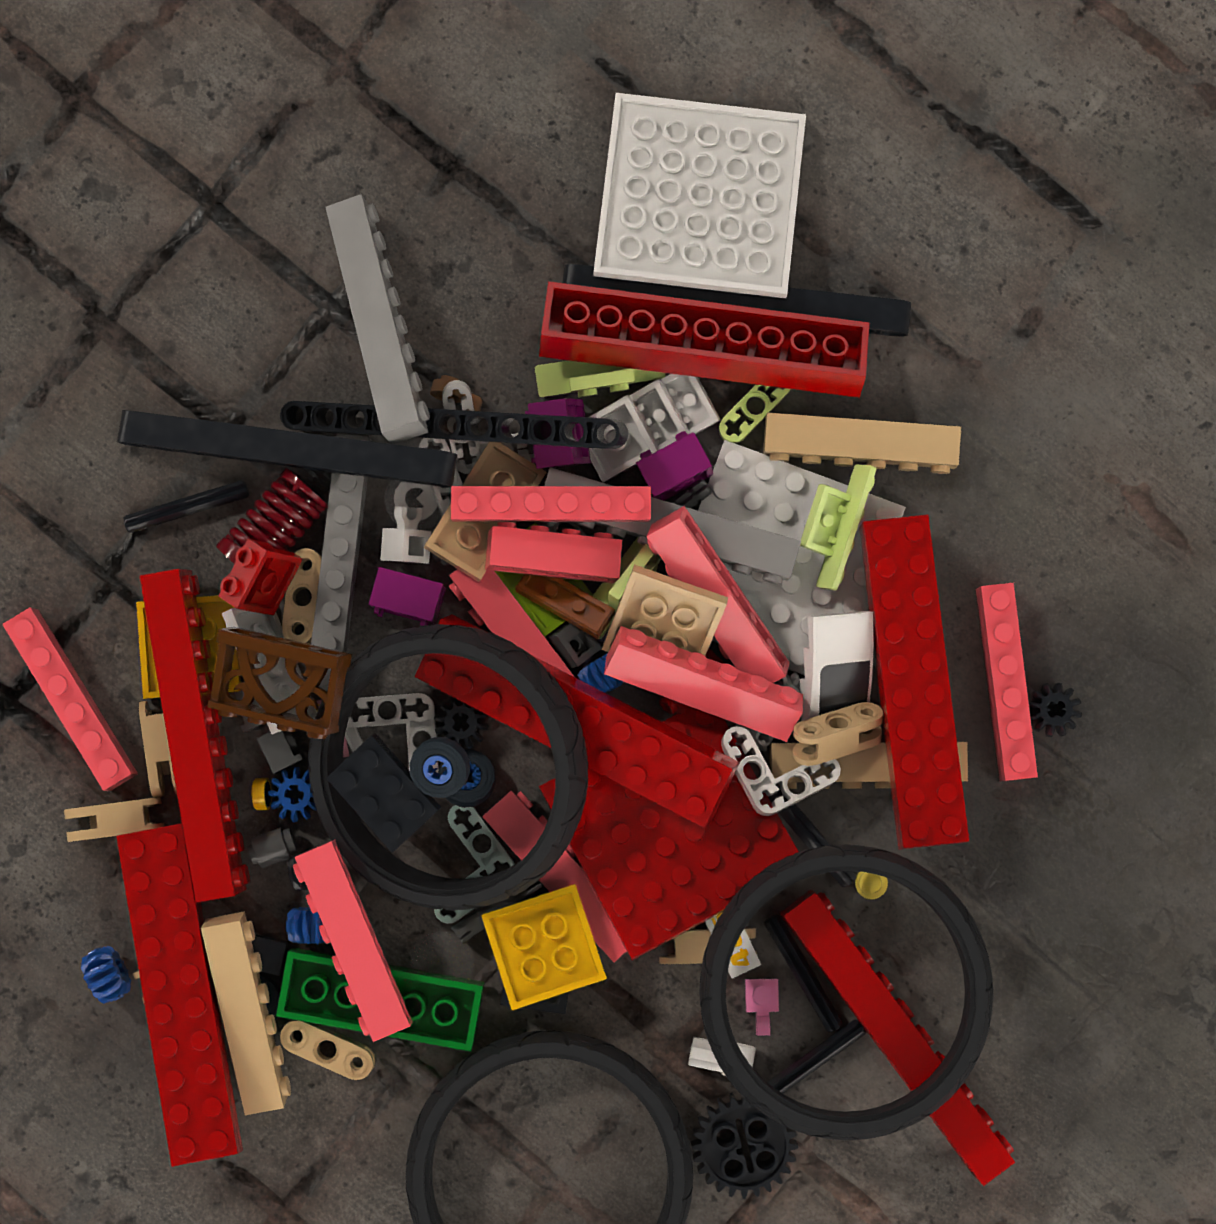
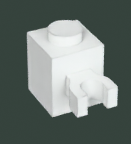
M395 506L394 517L397 522V528L382 529L381 561L429 564L430 551L423 547L431 536V531L417 530V525L422 517V508H410V515L407 518V507Z

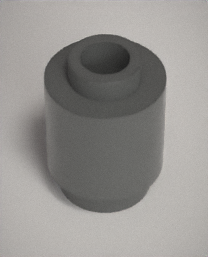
M280 827L252 837V845L247 846L252 863H259L262 869L290 859L292 854L298 852L297 843L290 828L283 830Z

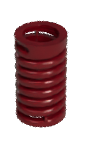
M286 467L280 474V477L271 484L273 492L266 490L263 493L262 497L267 503L258 499L254 503L257 511L254 509L246 511V517L251 522L245 518H240L237 524L242 531L232 527L229 530V534L222 538L216 547L234 564L236 562V552L245 545L248 538L267 542L276 549L288 551L287 546L293 547L296 544L295 537L301 538L305 534L303 527L308 529L313 525L310 516L313 519H318L321 513L328 508V504Z

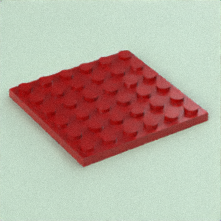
M689 707L682 715L678 713L663 721L668 726L724 754L721 740L729 727L723 718ZM732 735V740L729 742V745L731 747L737 746V741ZM737 746L742 755L739 758H736V760L738 762H741V760L745 758V755L743 754L740 746ZM745 764L743 767L744 775L751 780L758 779L750 764ZM590 768L587 770L588 788L582 816L569 843L631 960L722 913L737 892L755 875H758L771 864L799 852L777 813L763 816L755 811L736 774H734L713 820L704 828ZM555 778L539 786L550 809H552L554 801ZM763 792V798L760 800L761 805L768 804L770 808H773L768 796Z

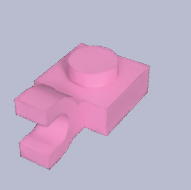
M745 979L746 1012H755L757 1036L770 1035L769 1012H779L778 979Z

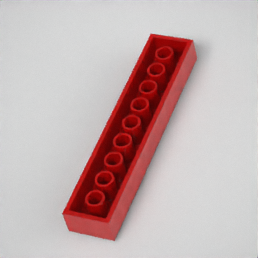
M548 281L539 357L860 398L866 379L869 322Z
M929 515L863 521L859 531L869 611L873 612L874 654L880 703L883 710V727L898 850L969 842Z
M173 569L139 575L195 902L236 896L247 889L246 884L250 883V875L247 864L242 865L240 852L244 851V840L242 833L236 830L235 820L239 818L236 800H231L229 787H233V776L231 769L225 766L224 755L228 754L225 736H220L218 723H222V716L218 715L217 709L208 707V700L211 699L214 672H208L207 659L211 658L209 641L207 639L203 640L202 627L206 625L203 608H198L196 595L200 594L199 580L197 575H192V570Z
M453 614L441 618L438 623L441 625H461L480 629ZM424 654L414 677L551 748L550 740L537 712L527 698L505 677L479 662L450 654ZM534 657L556 679L576 712L586 743L588 768L704 828L713 820L740 762Z
M182 823L117 835L171 1167L239 1154L243 1151L217 995L201 931L204 923L201 902H195Z
M809 890L781 911L780 915L910 1091H913L933 1074L945 1056L939 1051L934 1053L930 1047L934 1044L933 1039L919 1024L914 1026L910 1019L914 1017V1014L900 998L895 1000L890 992L894 990V987L887 977L880 971L875 973L871 968V965L875 962L866 949L861 945L856 947L853 944L851 938L855 935L846 922L841 918L836 921L831 912L835 908L826 895L821 892L816 894V892ZM963 1083L949 1100L929 1116L973 1176L985 1186L1015 1163L1010 1155L1015 1150L998 1130L995 1132L991 1130L990 1127L995 1123L979 1104L974 1106L970 1100L974 1098V1095L967 1085Z

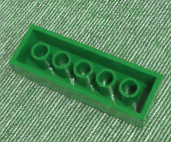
M291 948L287 953L276 1016L362 1032L358 1018L362 1016L358 1005L352 1006L347 997L345 987L349 986L344 973L339 975L332 960V956L335 955ZM389 965L413 1022L410 1027L388 1037L472 1051L485 982Z

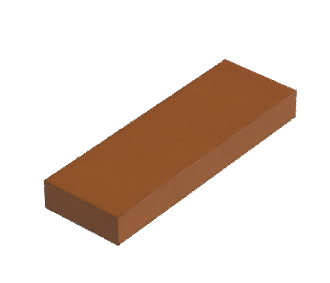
M524 574L515 587L516 592L596 639L600 637L615 615L614 608L562 578Z

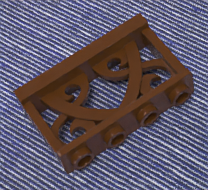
M237 627L218 629L216 642L219 643L211 699L208 700L209 708L217 709L218 715L225 717L246 716L248 717L247 721L253 724L265 725L267 722L277 724V729L282 731L296 732L297 729L307 731L308 737L315 739H326L327 735L339 732L340 725H338L346 672L347 668L350 667L352 654ZM237 647L240 669L232 670L234 650ZM258 654H264L267 659L266 665L261 668H255L254 664H260ZM280 657L285 658V667L288 675L301 687L294 694L277 703L265 690L258 675L271 671L277 665ZM299 663H304L306 666V671L301 674L308 677L307 680L302 678L296 671ZM329 668L331 672L328 691H325L319 685ZM236 676H243L245 681L238 683L234 690L241 689L244 692L242 700L233 699L228 692L230 680ZM313 693L317 694L325 704L324 715L320 719H314L307 713L309 706L319 710L317 701L310 697ZM256 700L260 706L252 704L253 701ZM296 707L297 715L287 713V711H290Z

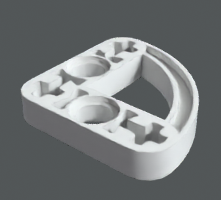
M422 693L358 698L355 704H357L359 709H370L368 702H374L372 712L375 721L369 722L370 715L359 716L358 722H353V718L349 717L345 732V738L354 752L363 743L357 728L406 724L408 760L410 763L413 752L417 749L413 743V737L418 731L428 732L431 738L437 737L435 732L434 702L429 696ZM406 699L405 706L416 705L417 699H422L424 704L429 705V710L423 712V717H418L417 712L414 711L406 712L408 718L401 719L403 709L400 700ZM385 701L393 702L397 708L395 717L389 720L381 718L378 712L379 706ZM439 761L433 765V768H438L436 770L437 773L439 771Z

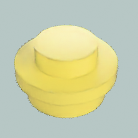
M859 872L857 874L855 887L862 897L877 899L887 890L888 880L886 877L866 872Z

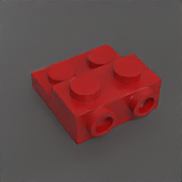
M248 538L245 545L236 552V562L230 574L221 581V591L218 596L236 609L274 616L303 558L293 552L276 549L267 542Z

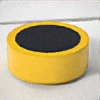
M255 778L252 783V804L257 811L270 809L272 797L268 796V791H271L269 778Z

